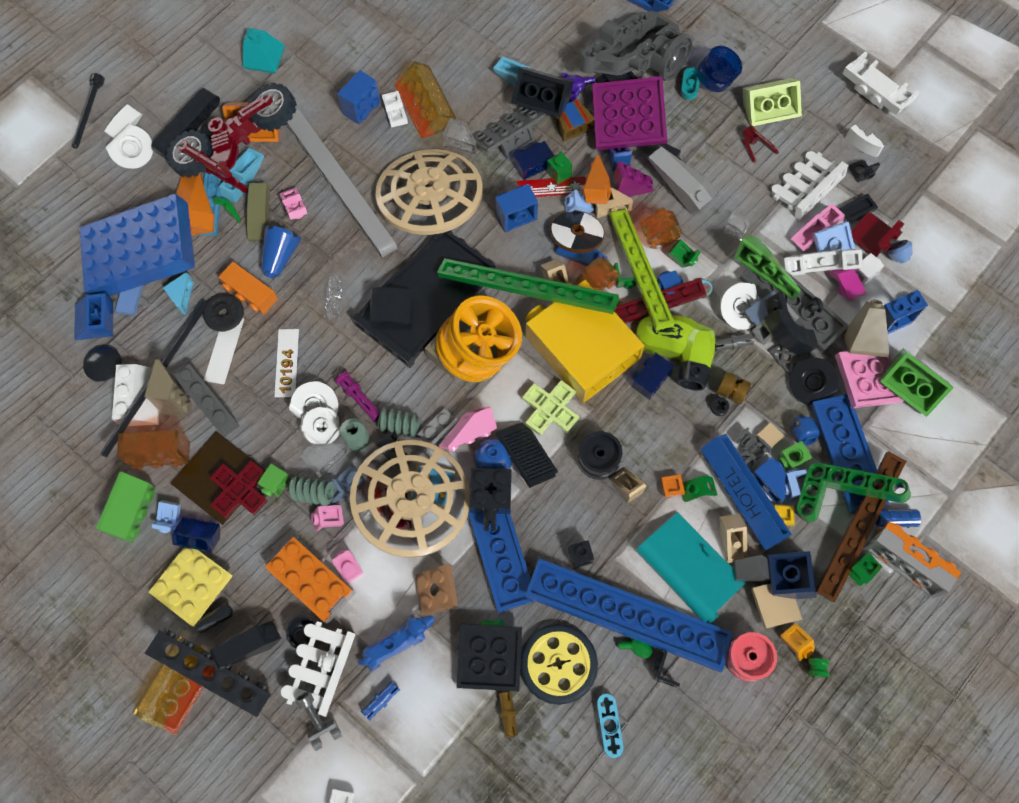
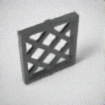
M781 344L769 351L778 365L788 375L792 372L793 364L797 365L799 363L793 362V356L800 357V362L803 360V357H815L812 351L809 352L810 355L784 352L785 348L783 346L782 351H777L782 346ZM775 353L781 354V360L778 359ZM784 354L791 355L790 361L784 360ZM783 363L790 364V370Z

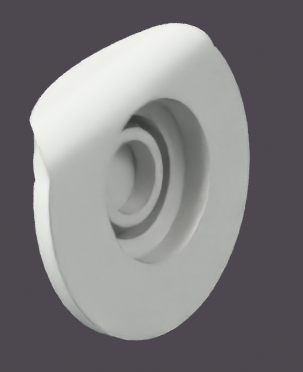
M132 124L127 125L106 146L110 158L117 165L127 169H137L146 165L153 154L151 149L152 140L143 129Z
M737 283L729 287L723 294L720 302V311L725 322L731 327L749 329L755 326L744 313L758 302L755 284Z
M315 381L304 383L294 391L291 397L289 410L301 421L306 412L316 407H326L337 414V397L334 391L324 383ZM323 421L321 423L317 422V430L324 428Z

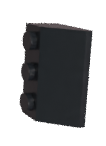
M528 67L519 68L511 103L561 118L570 99L574 81Z

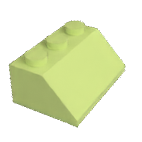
M790 78L742 88L743 106L750 125L756 126L802 116L799 80Z

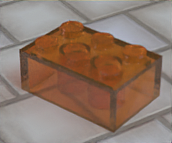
M179 430L118 434L117 457L132 469H143L144 466L162 468L163 465L181 467L182 464L189 463L190 441Z

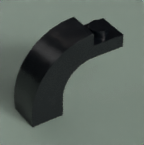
M778 292L765 300L768 315L764 317L765 322L774 338L784 348L793 353L805 355L819 347L814 330L804 329L794 322L788 311L783 293Z

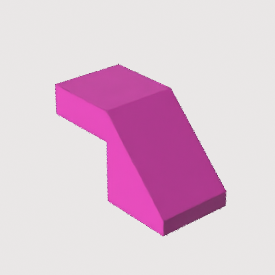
M854 269L827 270L828 275L838 281L839 294L849 301L866 294V290Z

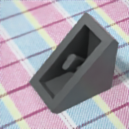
M758 555L734 561L735 581L771 583L768 558Z

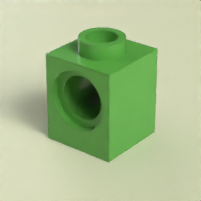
M803 441L781 451L777 456L778 461L787 473L788 470L799 468L812 459ZM789 455H794L797 461H792Z
M270 464L257 484L262 488V493L269 497L274 495L278 498L291 477L283 470Z

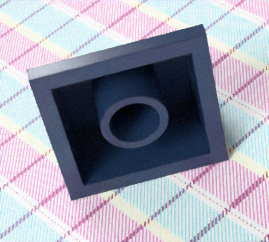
M810 551L768 555L773 596L790 599L817 598Z

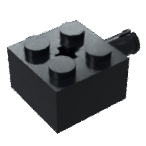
M471 468L470 511L471 513H484V531L489 532V523H491V532L496 531V514H511L512 469ZM490 488L494 490L493 494H489Z

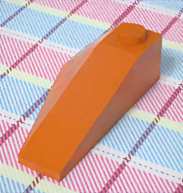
M198 173L199 175L195 177L191 176V178L181 176L176 193L188 203L191 236L214 232L215 216L205 192L201 173Z

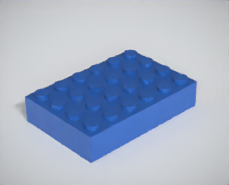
M176 193L80 227L84 292L88 295L105 293L109 297L195 268L188 203Z

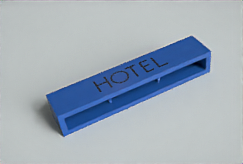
M727 434L715 437L701 448L705 460L710 463L714 469V474L725 486L726 493L732 497L737 510L742 513L746 519L747 526L753 530L758 543L765 550L776 546L792 535Z

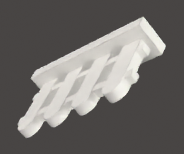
M812 151L807 152L805 161L808 163L806 165L802 162L796 163L794 166L796 174H785L783 176V183L785 184L783 187L779 184L772 186L771 193L774 195L773 199L776 201L780 199L788 204V209L790 210L794 208L796 210L795 218L801 221L846 176L848 164L842 161L837 166L835 161L831 163L823 158L820 152L817 154ZM812 166L816 167L817 169H819L820 171H822V173H821V174L818 173L817 171L813 170L811 167H812ZM803 177L804 179L811 182V184L808 185L804 181L800 180V178ZM791 188L799 193V195L797 196L793 194L788 189Z
M317 621L316 625L308 624L304 628L305 635L311 637L308 645L301 644L297 647V655L302 657L303 660L301 666L292 665L289 668V675L296 679L293 687L286 685L281 689V695L288 699L287 704L292 705L299 695L307 692L298 689L301 680L314 684L316 687L314 693H311L314 698L312 705L314 708L319 709V715L326 717L355 634L348 631L346 635L341 634V629L337 628L336 632L322 628V623ZM316 639L331 644L329 652L332 655H335L333 653L336 646L341 648L339 656L335 655L332 676L326 675L327 671L320 673L306 668L308 660L319 663L321 655H326L327 653L313 647ZM321 687L326 688L324 697L319 696Z

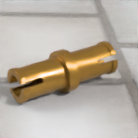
M512 692L500 693L502 711L500 718H503L505 738L518 736L515 720L517 712L514 711Z

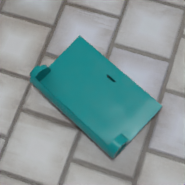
M679 512L672 516L635 550L704 622L712 623L719 616L717 611L746 583V581H735V570Z

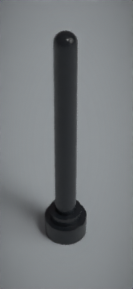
M92 73L89 79L91 88L71 144L74 149L79 147L97 91L103 86L105 78L97 73Z

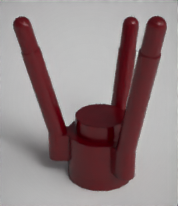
M753 125L743 131L742 136L744 139L742 142L745 144L754 163L756 159L749 143L755 144L760 140L774 153L779 154L775 146L761 135Z

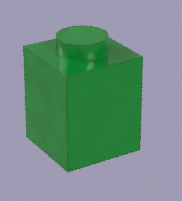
M560 152L547 160V173L558 185L572 176V163Z

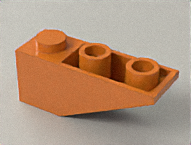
M596 155L594 162L591 163V171L587 174L586 185H583L582 194L585 196L586 203L607 204L611 195L610 180L600 156Z

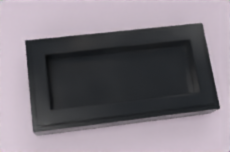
M866 194L839 208V210L845 215L843 221H849V224L863 218L867 213L876 211L878 206L870 195Z

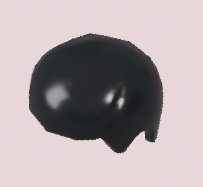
M301 615L294 617L288 623L286 638L293 648L297 649L301 644H309L311 637L305 635L304 628L308 624L315 625L312 618Z

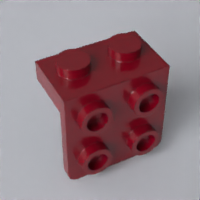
M867 213L851 230L853 242L869 254L872 253L875 257H878L882 251L886 253L892 244L890 242L893 239L896 241L903 233L901 229L904 223L898 220L891 228L874 214Z

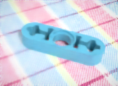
M603 694L597 700L603 749L608 757L616 758L623 752L617 704L612 695ZM604 698L612 701V705L609 706V713L614 712L615 716L602 718V713L606 714L605 707H601ZM607 719L613 720L616 724L613 732H607L604 728V722ZM617 733L618 738H614V743L619 745V749L616 750V754H613L612 751H608L611 740H606L605 735L612 736Z

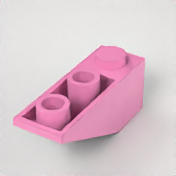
M479 407L465 413L440 443L439 449L454 451L463 443L470 444L475 442V438L479 436L482 438L491 435V431L497 429L491 407Z

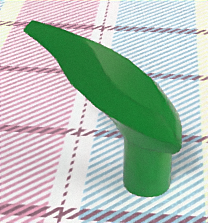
M214 197V204L222 205L229 215L234 217L238 223H241L234 205L228 199Z

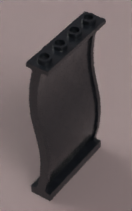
M451 230L434 234L424 247L382 286L412 290L410 324L408 327L390 323L388 326L369 323L371 298L360 312H356L352 317L356 327L409 368L415 364L416 358L437 335L440 327L466 299L476 296L483 288V286L439 277L437 272L444 258L496 269L495 263L491 259L484 258L476 248L472 249L464 239L457 238Z

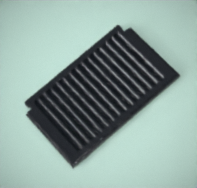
M521 422L495 432L529 488L556 477L558 470L529 427Z

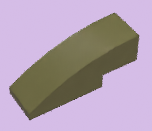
M249 183L247 203L248 241L264 242L265 228L269 223L270 189L267 183Z

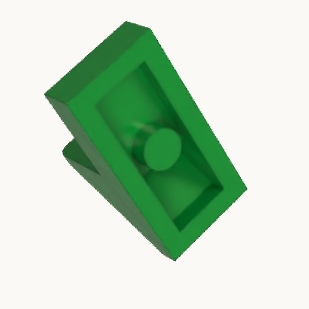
M868 551L855 562L849 576L861 586L864 583L870 582L883 566Z

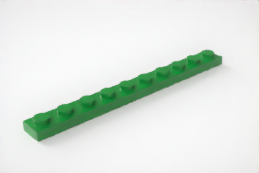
M445 258L437 272L441 278L608 314L614 313L619 301L618 294Z

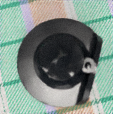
M812 357L804 359L793 368L790 374L789 385L791 392L805 405L822 400L837 392L839 388V377L835 367L829 361L822 358Z

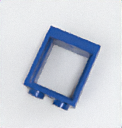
M915 290L884 305L887 334L912 324L926 309L928 304L919 290Z

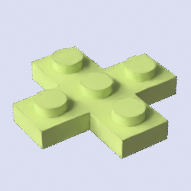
M562 380L550 394L534 383L522 397V400L536 409L525 422V425L541 436L553 422L568 434L580 418L566 407L576 394V391Z

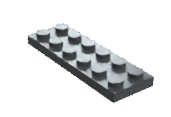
M749 268L739 278L744 283L755 284L757 295L761 298H764L773 291L775 293H783ZM788 273L801 291L795 300L784 294L785 301L799 317L795 323L804 329L814 330L819 345L818 349L823 353L844 333L849 325L824 303L821 313L817 311L809 312L807 303L816 296Z

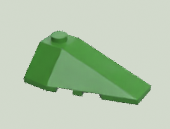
M751 234L741 240L734 259L792 300H795L801 289L769 248L759 238Z

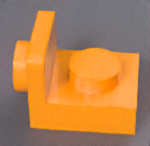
M793 624L780 635L781 640L796 653V658L799 661L813 654L815 649L814 640L798 624Z

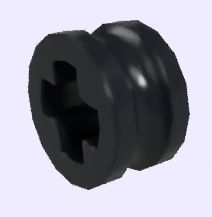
M723 397L714 399L711 404V412L716 416L725 415L729 409V402ZM717 403L724 405L722 411L721 409H716Z

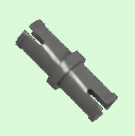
M752 333L736 337L731 335L730 338L715 340V351L737 350L738 347L754 345V341L751 340L753 335Z

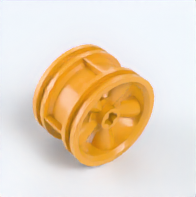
M489 296L468 298L459 305L438 330L436 336L438 357L444 367L457 378L468 382L485 381L497 373L519 351L522 342L521 326L513 311L503 302ZM463 321L471 326L470 332H460L459 322ZM473 343L479 347L478 355L467 346ZM493 345L497 347V358L495 359L490 349Z

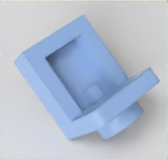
M574 190L565 197L566 212L579 210L591 213L594 210L592 203H586L585 196H583L581 191Z
M794 468L786 473L785 495H788L789 500L797 499L801 495L797 479L805 477L807 474L806 469Z
M160 501L158 503L156 522L152 523L151 528L158 529V532L169 533L177 528L181 504Z

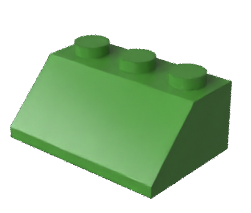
M904 348L890 362L880 380L882 384L926 417L954 388L946 379Z
M119 472L96 529L110 537L133 543L140 533L139 527L142 520L147 516V507L155 496V487L146 481L124 472Z

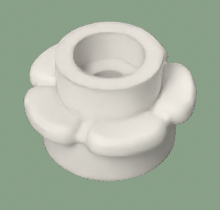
M329 651L326 655H321L318 667H321V672H331L335 655L330 654Z

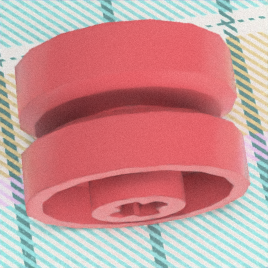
M748 632L735 638L729 645L726 657L729 671L736 678L747 682H754L769 676L777 663V651L774 644L766 636L755 632Z

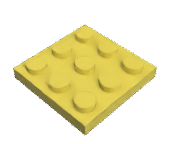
M187 543L150 589L149 593L194 627L233 575Z

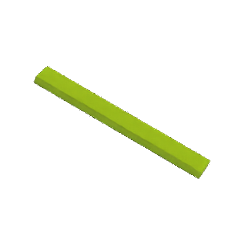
M627 209L609 212V218L655 330L674 327L675 322Z

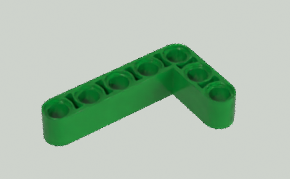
M813 463L807 470L797 511L805 522H815L819 517L827 488L898 503L907 502L911 497V491L908 483L900 478L823 463ZM817 472H823L820 477H814ZM843 476L840 481H834L835 477ZM863 480L862 484L854 485L855 481ZM877 484H884L882 489H874ZM898 488L905 489L901 494L895 493ZM812 490H818L815 495H809ZM807 508H812L809 514H804Z

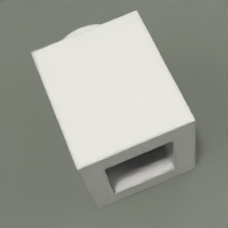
M870 253L863 259V268L854 270L862 285L865 286L880 273L884 265L879 258Z

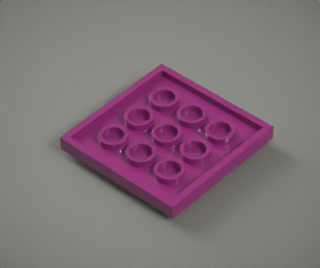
M662 76L592 84L596 150L667 143Z

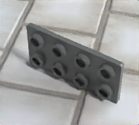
M520 107L518 111L505 116L500 122L494 123L485 131L477 133L471 141L486 152L501 146L504 157L508 159L536 142L531 126L545 118L544 114L526 107Z

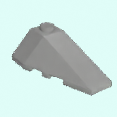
M660 147L648 157V160L690 214L700 210L717 194L716 190L704 176L663 147Z

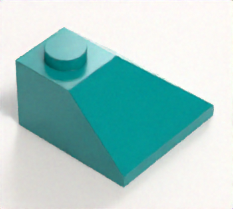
M248 28L243 41V68L276 74L285 45L264 30Z

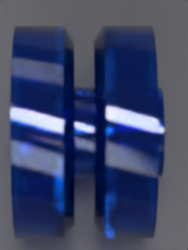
M715 46L697 68L698 78L707 89L713 92H723L741 74L742 61L734 50L726 46Z

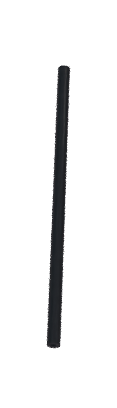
M202 300L161 361L166 368L203 314L207 304L206 301ZM149 381L100 452V455L103 457H108L146 400L145 393Z

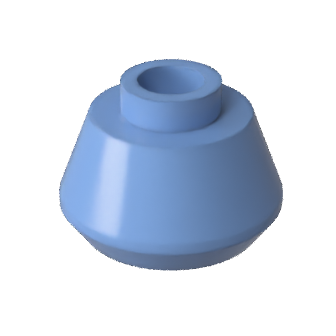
M908 240L898 241L891 245L887 254L895 262L905 263L912 256V242Z

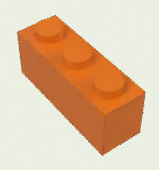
M234 262L218 277L222 283L220 286L226 292H233L235 298L242 303L244 301L248 303V307L255 313L259 311L264 315L278 300L272 289Z

